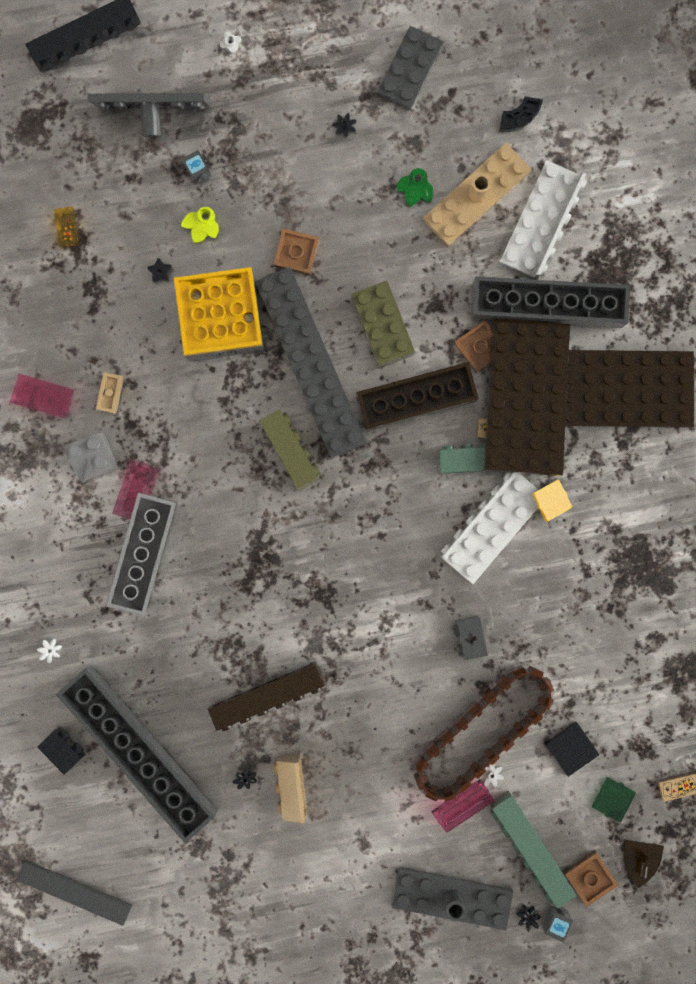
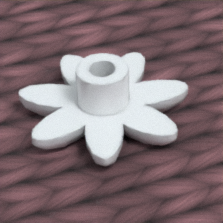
M52 639L50 643L43 640L44 647L37 648V651L42 653L39 660L47 657V662L50 664L52 656L55 658L60 657L56 651L60 650L62 646H55V639Z
M490 764L489 768H485L486 772L480 777L482 779L486 778L485 786L492 782L493 786L497 787V780L504 779L502 775L498 774L501 772L502 767L495 768L494 764Z

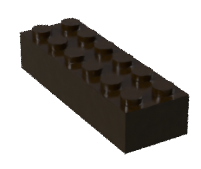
M469 362L356 392L366 432L474 403L479 399Z

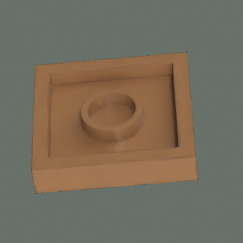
M282 228L273 263L274 267L282 269L291 267L294 272L310 275L319 237Z
M484 320L454 342L475 373H478L490 364L492 328Z
M593 851L564 871L565 876L586 907L619 886L596 851Z

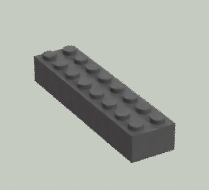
M476 276L472 288L471 320L493 321V319L564 323L577 326L623 328L628 324L630 285Z

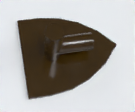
M625 840V867L631 880L638 888L647 883L658 870L663 856V845Z

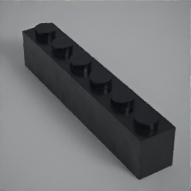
M115 0L25 43L35 65L40 72L52 69L53 66L59 63L67 62L76 55L84 54L88 49L100 46L111 38H117L125 31L135 29L141 22L130 0Z

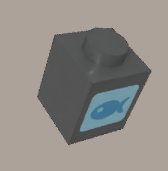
M199 150L182 158L184 166L195 185L198 183L203 184L209 180L211 173Z
M551 905L542 928L546 935L564 943L573 920L567 909L563 907L557 909Z

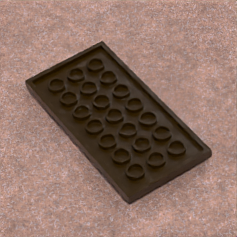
M493 319L484 471L563 476L570 324Z
M569 350L565 426L693 428L694 351Z

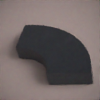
M525 96L518 108L511 111H503L499 132H514L526 127L539 113L543 99Z

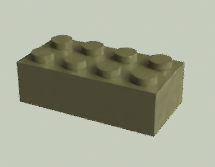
M386 280L352 293V303L378 369L414 356L415 350L388 281Z
M279 409L259 420L297 489L300 491L318 481L317 475L320 472L315 463L310 464L308 459L311 456L305 446H300L299 442L302 440L296 429L291 430L290 425H292V422L287 413H282Z

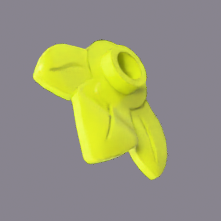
M202 207L197 212L188 213L181 224L183 228L192 229L191 235L194 243L204 241L207 236L215 239L219 232V226L215 221V213L209 207ZM205 214L209 215V218L207 220L203 219V216Z

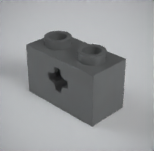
M474 616L455 620L456 625L453 626L455 637L459 636L460 644H457L459 656H463L464 660L488 656L480 617ZM469 633L474 636L470 643L465 640Z

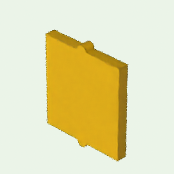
M559 479L532 493L538 505L537 509L541 511L546 522L572 508L567 492L564 491Z

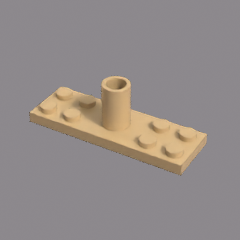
M506 142L423 217V221L449 247L521 182L532 169Z

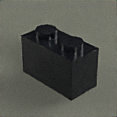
M58 727L37 748L65 775L86 754L83 752V747L70 738L71 736L67 730Z

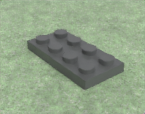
M410 25L377 91V95L411 111L444 41Z

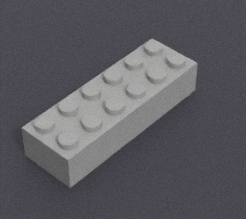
M143 493L137 494L106 607L145 616L176 502Z

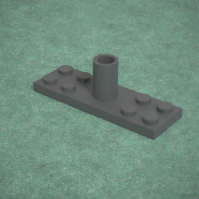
M88 93V102L101 110H110V106L118 107L121 110H128L129 106H140L142 136L160 137V106H171L174 109H186V106L193 107V109H205L204 106H209V97L204 93Z
M398 867L391 907L450 919L454 922L460 921L506 931L513 890Z

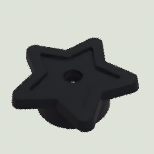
M157 258L155 265L147 267L152 273L153 282L162 279L169 280L168 271L172 266L170 264H163L160 258Z

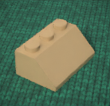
M301 754L278 756L276 763H273L274 775H278L279 781L276 782V794H280L281 802H278V812L282 814L283 820L305 823L307 807Z

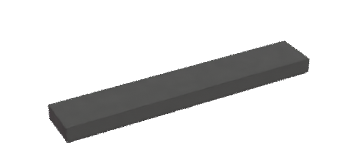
M28 860L24 861L16 879L19 882L122 926L125 924L132 905Z

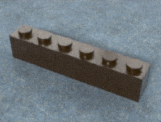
M317 662L211 705L208 708V712L216 731L222 729L224 732L233 728L232 724L237 722L243 724L250 721L251 716L258 714V717L269 713L268 709L276 707V709L282 708L287 705V701L293 699L296 702L305 698L304 694L309 692L312 694L318 693L323 690L322 687L325 686V682Z

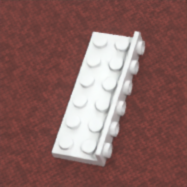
M546 160L499 264L534 280H537L539 276H544L548 268L545 265L547 259L551 260L556 249L553 246L555 242L559 243L564 233L561 231L563 224L567 225L571 218V214L568 213L571 208H575L579 200L576 196L579 191H583L587 183L584 180L587 173L583 172L582 175H579Z
M506 473L502 478L505 480L502 485L494 487L490 492L492 494L491 498L488 501L485 499L478 506L480 511L476 515L472 514L466 521L468 525L463 530L460 528L453 536L455 540L452 544L447 543L441 550L443 554L440 557L472 584L476 582L537 510L538 505L532 493L538 489L520 473Z

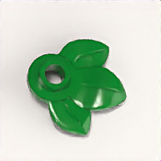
M421 168L412 170L409 176H404L398 181L396 190L405 192V200L409 207L415 205L421 198L427 202H431L433 198V186L427 181V173ZM417 174L422 176V180L420 182L415 181V176Z

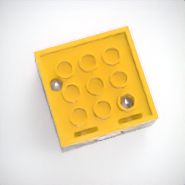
M252 267L174 278L183 352L190 362L265 351L256 280Z

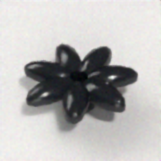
M349 113L345 115V118L337 115L339 122L332 124L334 127H339L336 135L343 132L347 138L348 130L356 132L352 125L357 120H350Z
M246 769L243 773H236L238 779L232 781L233 784H238L237 789L243 788L244 785L247 789H250V783H257V780L254 779L256 772L249 774V770Z
M523 905V912H516L517 916L522 918L518 925L526 924L527 932L531 930V925L538 929L539 926L536 920H539L541 916L534 914V906L528 911L526 905Z

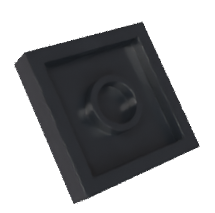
M574 722L545 743L568 777L600 755L577 722Z

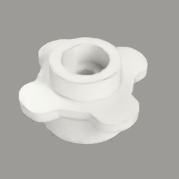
M226 31L223 41H220V47L227 52L235 53L242 41L241 37Z

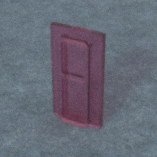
M18 373L10 403L66 418L73 399L74 389Z
M130 460L112 513L126 519H131L137 494L143 493L151 496L160 469L149 466L146 463L143 464Z
M479 779L464 793L461 791L456 795L455 799L443 803L431 812L444 831L448 833L493 803L494 799L481 779Z

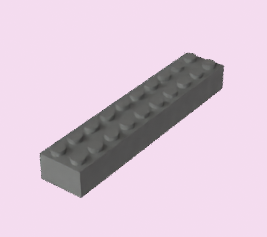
M291 267L255 281L330 458L334 459L366 445V440Z
M92 665L85 668L56 694L184 843L189 841L216 816L218 810Z

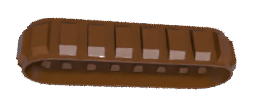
M522 665L511 668V672L505 676L503 674L495 681L497 685L492 690L488 688L481 695L483 698L478 703L474 701L467 708L468 712L464 716L460 714L453 721L454 725L450 729L446 727L439 734L440 738L436 742L432 740L425 747L424 754L418 755L414 764L415 770L418 771L414 774L418 789H424L425 797L433 801L440 799L447 802L455 799L460 791L464 793L472 785L471 781L475 777L477 779L486 772L485 768L489 764L493 765L501 758L499 755L504 750L507 752L515 745L514 741L518 737L522 738L529 731L527 729L532 724L536 725L543 718L542 714L546 710H550L554 701L551 694L554 688L551 680L548 677H543L544 672L532 666H529L528 669ZM524 675H530L529 679L533 681L539 677L542 683L538 686L540 691L543 690V695L539 697L537 706L533 709L530 708L527 711L528 714L521 721L513 724V728L505 736L502 735L491 749L488 748L477 762H473L470 765V769L462 776L459 775L454 784L444 786L443 789H437L438 787L433 784L431 787L425 784L429 780L427 775H422L423 769L427 770L429 766L427 762L433 756L437 757L440 754L439 751L447 743L451 744L454 741L453 738L462 729L465 731L468 728V724L476 716L480 717L483 714V709L490 703H495L497 701L496 697L504 690L511 688L510 684L514 680H522Z

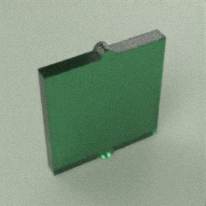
M607 777L592 808L604 813L605 817L609 816L621 823L636 792L624 786L622 782L618 783Z

